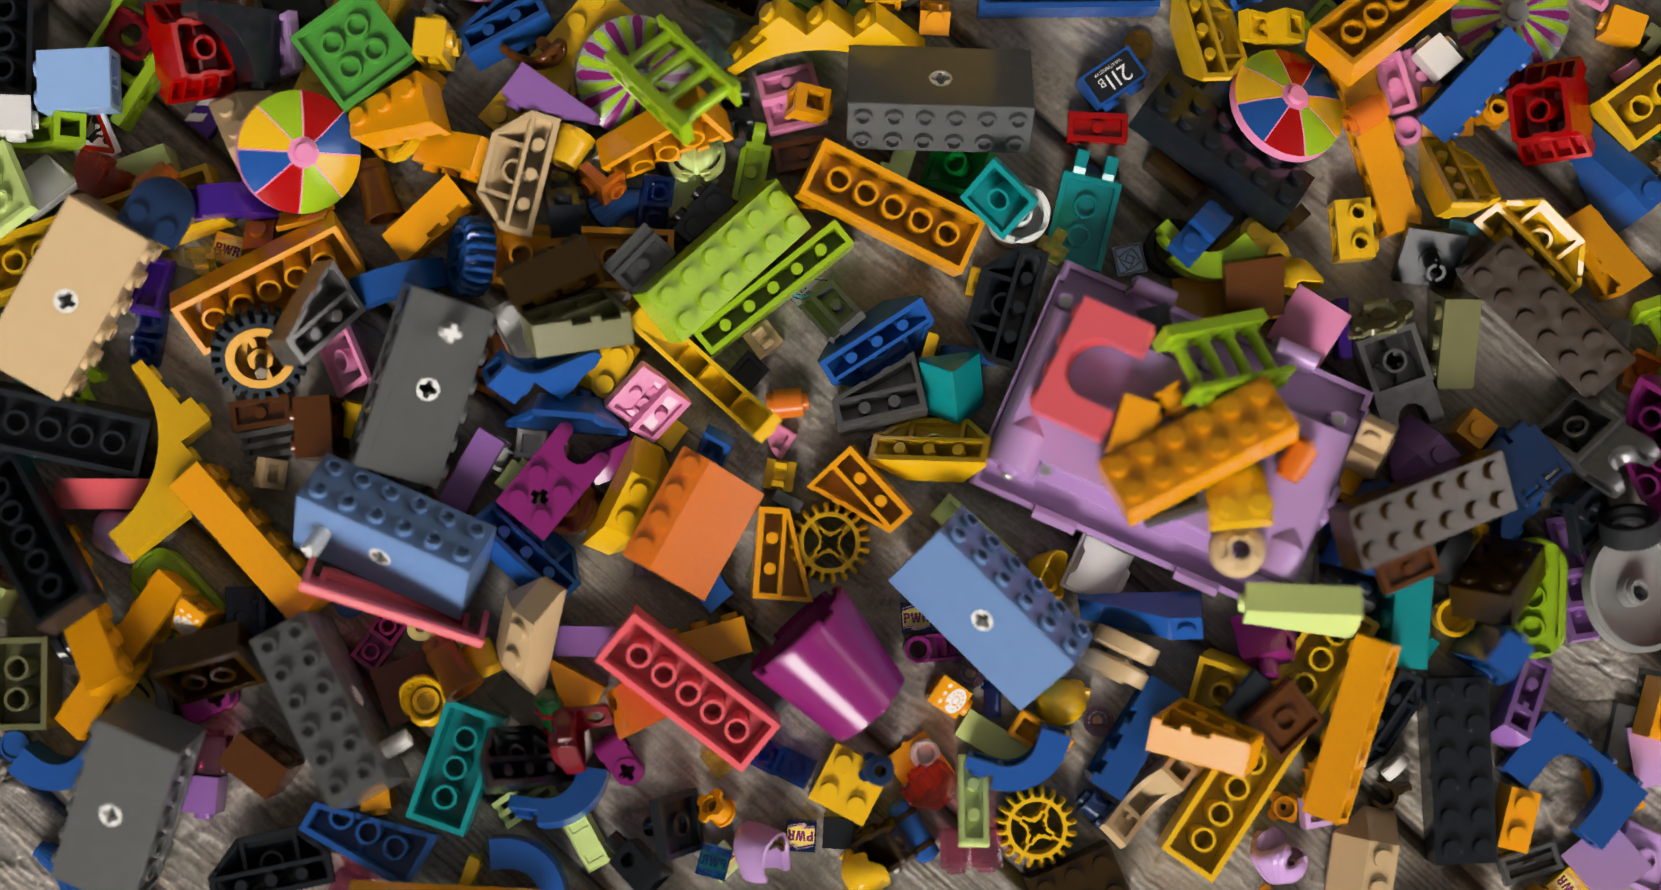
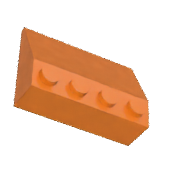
M683 446L622 554L627 559L705 601L764 494L711 460Z

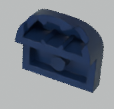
M153 177L144 180L134 188L116 219L169 249L176 251L190 225L196 219L197 208L192 192L182 182L168 177Z
M258 586L225 587L224 624L239 621L254 637H257L287 620Z

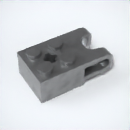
M1415 322L1406 323L1396 333L1376 337L1367 336L1366 338L1352 341L1353 360L1362 386L1374 393L1369 404L1372 415L1398 427L1393 438L1400 432L1398 414L1401 408L1407 404L1415 406L1426 423L1436 424L1442 422L1444 419L1443 409L1433 383L1434 377ZM1387 356H1394L1395 363H1391L1392 368L1386 364Z
M1575 391L1537 426L1573 470L1571 473L1615 499L1626 490L1623 485V478L1618 472L1621 466L1626 463L1636 462L1649 467L1661 457L1659 449L1653 440L1623 423L1622 419Z

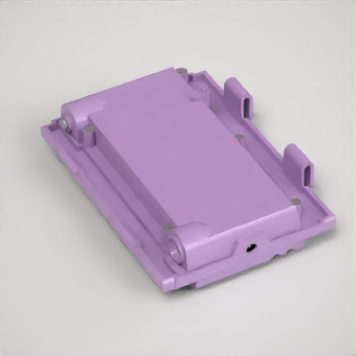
M1065 260L1060 273L1054 280L1018 363L1017 370H1015L988 435L991 437L992 442L987 466L973 475L969 483L1032 510L1033 512L1030 517L1071 535H1074L1075 530H1078L1174 572L1172 579L1213 597L1216 596L1217 592H1220L1237 600L1238 593H1243L1246 582L1296 584L1318 531L1329 520L1327 508L1335 505L1342 489L1340 478L1345 469L1346 457L1356 440L1363 421L1370 410L1368 406L1374 393L1316 368L1321 358L1320 353L1283 337L1272 339L1271 345L1276 349L1269 351L1276 366L1283 367L1294 364L1297 369L1288 378V383L1276 391L1299 424L1298 436L1301 435L1316 443L1314 449L1319 453L1305 478H1301L1298 484H1294L1275 473L1278 467L1276 462L1284 448L1255 462L1256 464L1263 465L1268 492L1274 502L1272 512L1273 525L1256 527L1264 538L1266 556L1260 568L1249 576L1242 578L1225 576L1214 568L1208 556V542L1214 531L1209 532L1206 511L1147 529L1143 521L1130 527L1099 476L1097 461L1107 457L1102 455L1108 433L1102 445L1043 419L1033 414L1030 410V395L1036 386L1040 387L1045 377L1043 376V369L1050 358L1054 359L1059 349L1056 347L1058 338L1064 330L1068 331L1072 320H1070L1071 312L1076 303L1082 302L1084 296L1136 318V310L1167 302L1173 324L1203 319L1173 306L1178 292L1142 276L1134 277L1131 281L1134 287L1127 291V285L1074 262ZM1243 337L1235 338L1253 373L1263 371L1264 368L1249 340ZM1219 341L1212 342L1211 345L1228 377L1239 376L1240 374L1224 343H1219ZM1152 344L1143 361L1109 346L1091 347L1083 351L1074 360L1069 375L1071 388L1076 394L1111 410L1113 414H1115L1120 395L1124 393L1160 404L1158 399L1153 401L1151 396L1179 379L1182 382L1179 387L1185 396L1192 389L1175 354L1170 353V351L1156 353ZM1195 346L1186 347L1204 383L1215 381L1200 349L1195 348ZM1197 403L1188 405L1190 410L1185 412L1181 416L1177 417L1176 419H1174L1171 414L1165 417L1164 414H1166V411L1161 405L1159 412L1163 413V418L1159 429L1206 406L1207 404L1203 406H1198ZM1238 540L1232 545V553L1236 558L1243 559L1249 554V546L1245 541Z

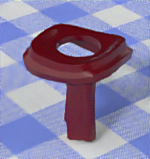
M118 6L103 33L102 38L105 43L120 55L131 60L145 59L152 49L150 40L147 37L149 24L143 15L127 6ZM129 24H137L142 31L140 41L134 46H126L121 39L122 30Z

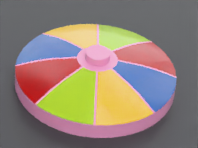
M1265 50L1248 58L1233 76L1229 93L1233 116L1244 135L1266 154L1284 161L1304 162L1317 158L1337 140L1341 132V119L1343 118L1340 98L1327 75L1307 58L1286 50Z
M286 90L273 93L261 99L244 116L235 139V159L242 180L259 200L280 211L308 214L334 205L352 187L360 167V142L351 138L349 117L332 100L311 91Z

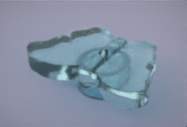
M708 27L695 45L721 69L731 66L734 63V57L717 44V31L712 27Z

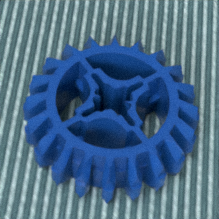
M474 215L463 216L453 226V232L450 234V242L448 243V253L446 254V275L448 276V285L452 293L456 295H462V297L467 298L480 297L490 287V282L493 280V271H495V261L497 260V237L494 235L495 229L490 220Z

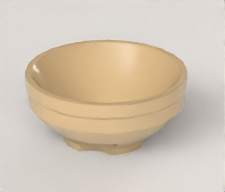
M1256 528L1214 531L1208 542V556L1211 564L1221 574L1232 578H1242L1253 574L1260 568L1266 556V545L1262 534ZM1238 540L1245 541L1249 546V554L1243 559L1236 558L1232 553V545Z

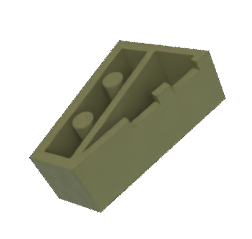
M605 287L520 313L525 346L536 358L634 344L630 311Z
M1427 288L1428 363L1434 377V386L1437 389H1473L1482 299L1464 288H1452V290Z

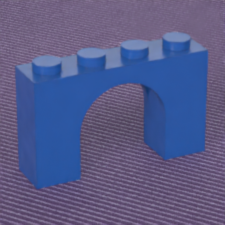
M1540 711L1531 740L1512 752L1507 751L1495 765V768L1518 787L1528 788L1553 758L1569 754L1581 760L1592 775L1593 793L1587 805L1568 828L1592 848L1603 850L1649 793L1641 787L1643 782L1638 777L1628 771L1624 773L1616 766L1618 762L1615 758L1604 751L1600 753L1592 747L1593 741L1580 731L1575 733L1567 726L1569 722L1565 717L1556 711H1552V713L1550 711Z

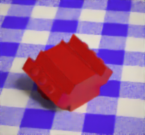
M189 0L145 2L143 17L149 24L147 37L150 40L154 55L155 75L161 82L159 94L166 105L218 98L234 91L236 85L233 72L236 70L233 59L221 38L203 22L181 15V2Z
M1581 56L1529 64L1523 70H1515L1510 75V89L1506 90L1511 137L1512 142L1517 143L1518 155L1524 167L1593 156L1596 144L1591 133L1594 124L1589 110V87L1584 79L1587 68Z

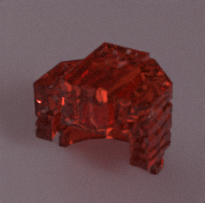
M82 149L72 167L77 187L94 197L101 198L132 189L131 184L136 175L118 169L116 167L118 162L107 154Z
M937 759L928 767L918 764L914 769H911L910 773L906 775L909 781L899 789L910 806L939 811L955 798L957 778L945 761Z

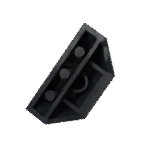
M1019 245L981 268L965 326L987 362L1017 370L1049 257L1048 252Z
M1395 667L1364 770L1370 768L1386 756L1418 709L1421 699V685L1423 684V678L1420 675L1402 667Z
M534 725L489 727L486 729L479 755V767L485 794L529 791L574 780L573 774H567L561 766L554 762L548 745V735H545L544 732Z
M298 825L235 839L216 868L208 876L210 890H302L335 883L336 877L331 851L316 839L298 830L300 827Z

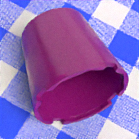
M836 585L831 589L832 594L829 595L825 590L816 596L813 602H808L773 635L777 639L769 649L763 647L750 666V671L837 741H843L861 732L878 715L884 713L891 706L892 700L903 686L905 677L841 585Z

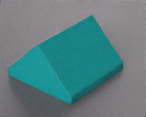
M997 157L992 159L960 197L1002 240L1036 208L1040 201Z
M979 350L919 358L921 383L928 408L927 414L959 424L984 406Z

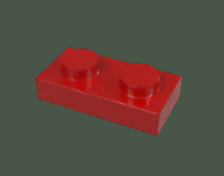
M1068 111L1066 143L1126 146L1128 114Z

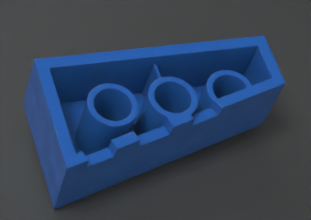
M1497 21L1490 29L1494 32V35L1491 38H1486L1484 41H1479L1472 49V60L1459 64L1449 77V80L1452 81L1449 86L1441 85L1416 113L1415 117L1444 143L1449 139L1451 141L1455 140L1465 129L1463 124L1471 116L1473 118L1477 117L1486 108L1487 104L1485 101L1493 93L1498 95L1506 88L1510 82L1508 80L1510 75L1515 70H1523L1532 60L1530 55L1535 50L1509 26Z
M1480 622V624L1475 623L1474 630L1468 634L1457 637L1447 652L1479 675L1486 676L1488 681L1497 687L1502 685V683L1505 684L1512 681L1535 649L1526 643L1529 638L1515 628L1509 630L1504 626L1499 628L1494 624L1489 626L1484 622Z
M1148 672L1146 673L1149 678L1143 691L1136 688L1082 773L1091 782L1120 801L1123 800L1140 768L1144 765L1150 754V751L1145 749L1152 718L1182 696L1181 692Z
M323 801L313 803L298 830L387 881L414 883L442 835L378 816H371L370 814L349 808L330 810L327 802Z

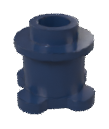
M866 752L863 755L864 764L862 769L858 771L859 779L879 787L888 784L894 776L895 769L892 760L884 755H875L874 752ZM877 765H881L882 772L876 776L874 769Z
M1096 787L1091 790L1085 788L1075 800L1078 804L1076 811H1082L1091 819L1090 823L1095 827H1098L1115 807L1112 801H1106L1098 794Z

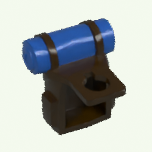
M907 796L893 800L887 808L889 817L880 824L873 822L859 830L850 844L854 854L865 852L870 862L884 866L890 878L903 870L902 865L914 859L918 863L932 861L940 850L935 843L936 840L931 836L917 813L916 807L911 804Z

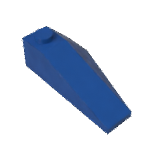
M1592 121L1594 125L1591 135L1596 144L1593 156L1568 160V162L1573 164L1578 176L1576 181L1579 188L1584 190L1589 204L1601 213L1607 224L1618 234L1661 202V181L1645 164Z
M1202 591L1078 594L1081 620L1171 640L1205 638Z

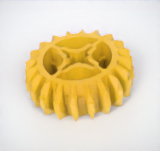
M828 502L823 503V512H819L818 507L812 505V510L815 514L812 517L806 511H803L801 514L807 521L802 524L800 521L795 520L794 525L801 528L800 533L796 532V536L798 538L800 554L804 560L803 565L804 567L808 565L811 568L807 577L812 578L815 571L820 573L819 582L823 583L825 574H830L831 583H836V573H840L841 578L845 581L848 579L845 573L846 569L849 568L853 574L858 572L852 565L855 561L861 565L865 564V560L858 557L860 552L869 553L870 549L861 547V542H869L870 537L860 536V532L868 528L866 524L857 528L855 523L861 517L856 515L851 520L848 517L851 511L846 508L844 514L840 513L841 505L835 504L834 511H829ZM825 517H834L845 523L836 531L829 532L823 529L817 520ZM810 527L818 536L819 544L813 552L807 555L804 547V538ZM819 530L829 537L842 531V534L837 537L838 542H836L838 544L837 549L841 555H838L835 550L833 551L830 548L817 554V551L822 548L821 543H823L821 541L822 536L818 532ZM852 530L855 537V548L852 556L849 558L842 550L840 542L843 536ZM792 543L789 544L790 549H793ZM831 553L843 565L835 568H824L814 562L823 554ZM795 555L792 556L793 561L796 560Z
M1040 784L1037 793H1034L1033 787L1026 789V795H1023L1021 790L1015 791L1018 796L1016 800H1013L1007 794L1005 799L1010 806L1006 807L1002 804L998 806V809L1005 813V816L998 815L994 818L995 822L1003 824V826L994 829L995 834L1005 835L998 840L999 846L1002 847L1009 844L1004 852L1005 855L1009 857L1017 852L1014 858L1017 864H1020L1023 858L1026 857L1025 862L1028 868L1032 867L1034 859H1037L1038 866L1043 868L1045 865L1044 858L1048 857L1052 865L1055 864L1056 859L1053 857V854L1056 852L1064 858L1066 854L1061 849L1062 845L1069 848L1073 846V843L1066 839V836H1076L1077 834L1076 830L1068 828L1069 825L1077 823L1076 818L1066 817L1073 811L1072 806L1062 807L1066 802V798L1062 795L1054 800L1057 791L1051 788L1047 795H1045V786ZM1042 802L1041 806H1038L1031 814L1018 812L1025 804ZM1051 806L1056 810L1059 817L1058 832L1047 826L1048 811ZM1041 818L1039 823L1045 831L1035 829L1033 833H1030L1029 831L1032 829L1026 821L1036 823ZM1012 819L1024 827L1023 840L1020 845L1012 837ZM1040 838L1053 840L1051 844L1042 849H1029Z

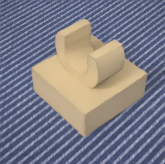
M766 318L742 336L760 361L784 343Z
M257 457V460L253 461V465L256 466L255 476L250 479L253 482V487L284 491L289 461Z

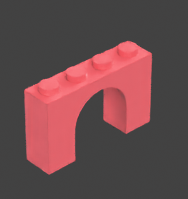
M1084 296L1082 302L1076 303L1070 316L1072 323L1068 331L1064 330L1060 334L1056 347L1059 349L1054 359L1050 358L1043 369V376L1045 377L1040 387L1036 386L1033 389L1029 403L1031 404L1030 410L1033 414L1102 445L1115 416L1111 410L1079 396L1072 390L1069 379L1071 366L1083 351L1095 346H1109L1143 361L1156 335L1154 325Z

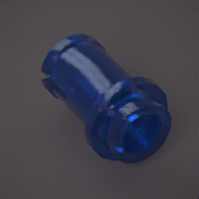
M984 679V683L980 685V688L983 689L982 716L1002 717L1001 692L988 679Z

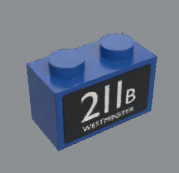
M1127 45L1080 77L1075 86L1093 112L1104 110L1105 113H1108L1120 104L1119 98L1127 93L1131 97L1145 87L1143 82L1149 74L1129 45Z

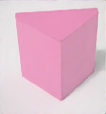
M351 323L319 351L333 388L339 398L347 397L368 388L375 367L374 360L360 327Z

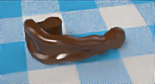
M541 36L536 40V45L542 53L535 57L519 54L503 43L499 45V51L518 64L523 62L534 70H545L559 65L564 60L567 54V43L563 38H557L550 43L546 37Z

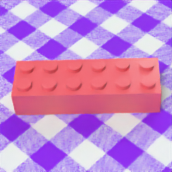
M636 604L597 651L595 662L740 772L744 771L781 726L780 715Z

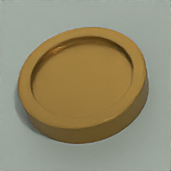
M1134 30L1125 37L1123 48L1129 45L1138 60H1143L1151 53L1153 40L1147 32Z

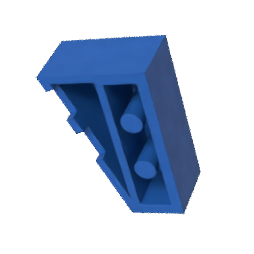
M494 0L487 8L483 6L457 31V34L468 57L481 72L507 58L499 51L500 44H506L512 50L518 52L535 43L539 37L548 36L556 26V23L545 0Z

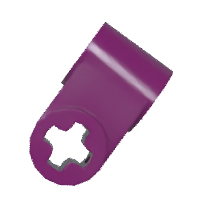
M940 631L911 635L905 639L902 646L905 657L914 663L962 660V655L958 654V649ZM916 640L922 641L925 646L924 653L919 657H913L909 652L911 643Z
M240 690L225 693V698L221 701L218 695L185 705H180L177 701L176 703L182 718L199 724L213 718L214 715L236 706L240 701L241 694Z
M613 728L591 745L597 757L608 768L619 784L631 786L643 779L645 774L643 763L632 749L627 738L619 740L616 728ZM625 765L635 767L636 770L633 771L634 778L631 776L624 777Z

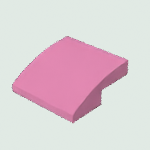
M1415 47L1402 52L1400 50L1393 52L1376 65L1378 70L1377 83L1379 89L1384 91L1390 109L1388 117L1420 109V88L1441 86L1440 81L1434 85L1411 59L1417 51Z
M813 62L755 76L770 138L828 124V119L820 125L793 118L790 120L784 119L788 89L797 81L819 86Z
M1299 284L1284 307V314L1279 315L1267 338L1272 340L1283 337L1320 353L1321 358L1316 367L1319 368L1351 320L1352 315Z
M643 360L604 401L607 410L629 422L631 431L652 443H655L692 404L691 399L673 382Z

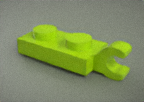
M755 122L752 142L746 141V145L741 148L731 197L735 202L740 201L760 182L766 181L772 146L764 145L768 129L766 123Z

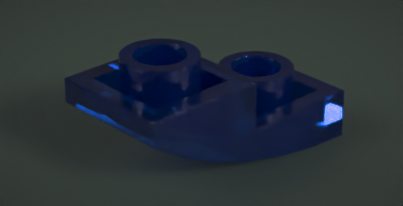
M644 174L634 228H639L645 222L651 229H666L669 207L672 208L675 177Z
M165 304L161 318L135 314V331L130 334L129 363L135 364L142 360L147 366L151 364L155 368L161 366L167 339L170 305Z
M769 739L749 764L773 776H778L802 789H806L818 761Z

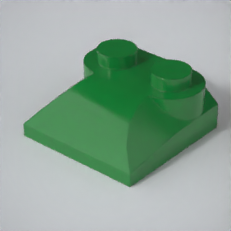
M931 151L919 184L960 198L992 159L996 157V153Z

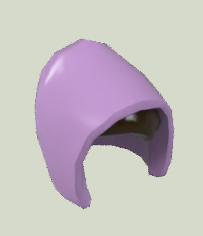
M751 820L744 821L737 828L733 841V853L739 871L745 881L767 883L768 879L764 868H778L783 871L790 870V848L785 832Z

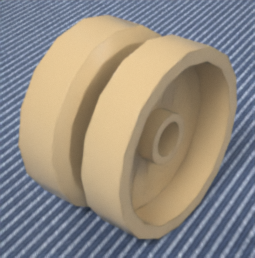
M1098 623L1093 639L1095 642L1107 647L1108 650L1105 653L1094 647L1087 648L1081 662L1097 669V673L1122 685L1127 683L1143 691L1149 676L1145 671L1133 666V664L1137 661L1146 666H1154L1160 651Z

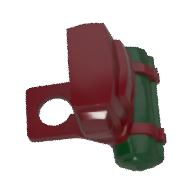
M553 689L540 691L533 700L534 711L543 721L544 734L548 735V745L552 759L567 774L585 772V731L614 723L608 704L599 703L582 707L565 706L561 697ZM593 712H599L604 715V717L598 720L585 718Z

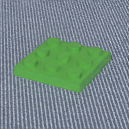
M340 0L289 37L345 113L418 61L412 54V48L376 0Z

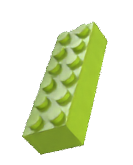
M777 179L762 181L632 295L669 343L684 342L805 234L811 226Z

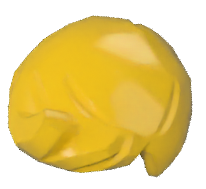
M1292 258L1284 262L1285 295L1291 297L1299 284L1309 290H1317L1323 285V277L1307 260Z
M1057 549L1035 555L1028 562L1027 569L1035 577L1039 578L1057 599L1062 600L1064 587L1060 586L1059 583L1067 568L1068 554Z
M422 673L412 676L401 685L399 691L401 709L405 715L410 716L413 723L421 727H433L439 722L446 700L435 675Z
M1058 679L1034 699L1036 713L1041 719L1051 725L1065 726L1072 724L1086 710L1091 689L1085 687L1081 680Z
M846 849L839 855V859L842 860L841 876L848 890H883L891 883L887 869L880 864L870 862L865 852L854 854L852 849Z

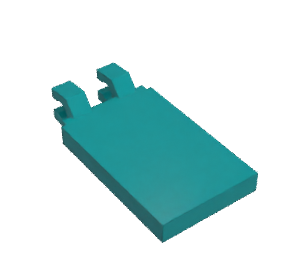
M1078 149L1072 169L1067 168L1062 173L1044 251L1049 253V261L1063 264L1065 260H1069L1092 271L1101 272L1122 188L1119 180L1115 179L1119 158L1107 156L1101 175L1085 172L1090 151Z

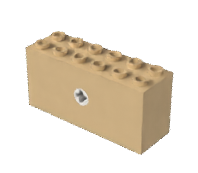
M87 193L68 195L0 316V370L56 401L72 397L76 392L81 393L89 381V377L86 376L91 366L96 367L104 354V351L101 350L106 340L110 341L119 328V325L115 324L120 314L125 315L133 304L134 299L130 298L135 288L140 289L148 277V273L145 270L149 263L156 262L163 251L161 243L116 219L120 212Z

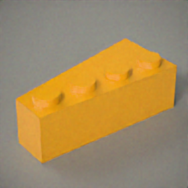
M697 85L675 101L674 106L680 111L682 109L686 111L708 94ZM717 103L695 119L692 126L695 140L684 146L646 110L595 140L601 168L609 175L621 169L625 172L626 179L655 169V163L661 161H670L672 163L680 160V154L696 148L698 152L710 148L709 143L722 139L724 143L734 140L727 111Z

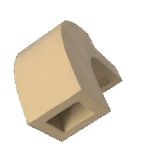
M1368 413L1355 442L1348 452L1344 467L1373 481L1396 441L1393 436L1398 427Z
M1166 755L1163 756L1132 782L1122 801L1117 799L1114 802V809L1107 815L1099 828L1120 849L1126 847L1144 822L1159 806L1185 790L1198 772V769L1190 762Z

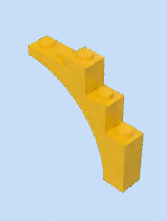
M773 0L766 3L759 11V25L753 26L749 33L729 46L727 50V71L737 76L747 68L764 60L801 51L828 50L848 52L849 45L926 47L925 38L922 35H919L918 32L877 1L859 10L853 17L832 0H824L819 5L813 6L807 14L788 0Z
M633 296L624 306L630 311L632 329L760 443L774 433L777 425L782 421L781 418L737 382L689 338L684 342L669 343Z
M142 360L132 365L131 368L134 377L148 395L156 414L159 436L158 453L155 468L143 496L128 516L109 532L111 540L131 563L192 518L190 509L174 493L169 485L196 461H202L201 456L192 446L186 447L212 428L210 417L213 416L203 402L197 404L191 397L180 404L183 399L173 387L167 389L161 382L163 377L152 364L147 366Z

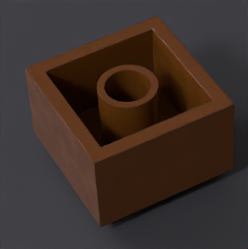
M332 395L292 397V405L289 406L288 413L290 422L294 423V435L291 436L290 446L292 453L296 455V459L321 461L326 453L341 459H348L346 455L348 448L347 438L343 437L345 410L341 406L345 399Z
M258 726L239 732L217 760L220 766L264 800L282 793L305 764V762L299 759L300 754L298 751L288 745L282 746L275 740L276 735L265 727L259 728Z

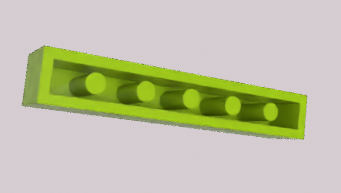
M834 219L715 313L693 333L694 336L714 359L854 248V242L836 219Z

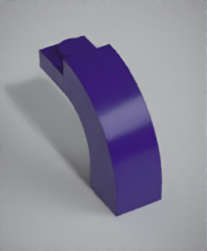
M244 182L196 185L197 188L190 189L197 208L194 222L218 218H246L253 221L278 220L279 213L282 212L259 200L247 188Z

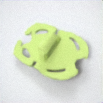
M723 140L709 143L710 148L698 152L696 148L680 154L681 159L676 162L684 170L676 167L674 162L670 163L668 161L671 174L682 182H688L689 178L693 175L704 177L706 182L715 179L722 173L726 163V149ZM718 155H721L720 160L718 161L717 165L714 166L712 169H710L711 166H713V165L715 164V162L717 161Z

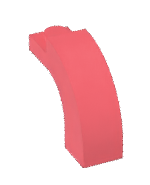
M61 478L56 479L53 496L58 509H134L143 496L150 479Z

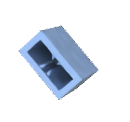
M110 47L36 50L33 72L37 78V90L34 91L33 97L37 111L48 117L52 115L54 110L84 113L87 116L122 114L121 58L119 53Z

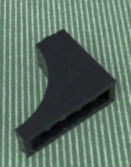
M209 0L181 2V15L203 22L224 42L233 59L238 84L249 85V90H268L269 85L280 84L279 11Z

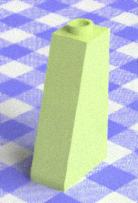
M1246 582L1243 593H1238L1237 611L1243 612V623L1353 639L1363 617L1362 587Z

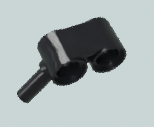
M747 75L736 76L742 87L740 93L743 104L737 107L728 97L720 101L723 109L727 111L734 136V144L738 148L746 145L745 132L754 131L751 104H749L751 101Z

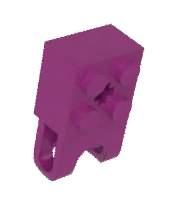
M568 421L562 422L496 500L499 505L542 540L548 537L607 466L611 458L606 452H599L585 464L570 462L565 455V446L573 435L574 430L573 425ZM545 489L548 492L545 496L549 499L546 504L541 502L537 505L534 504L532 501L535 498L532 496L534 490L540 492Z

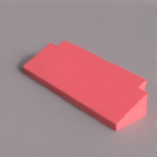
M317 557L309 558L300 583V591L478 648L482 647L490 611H483L475 628L468 625L470 613L465 612L459 621L358 575L337 568L323 566L319 577L311 575Z

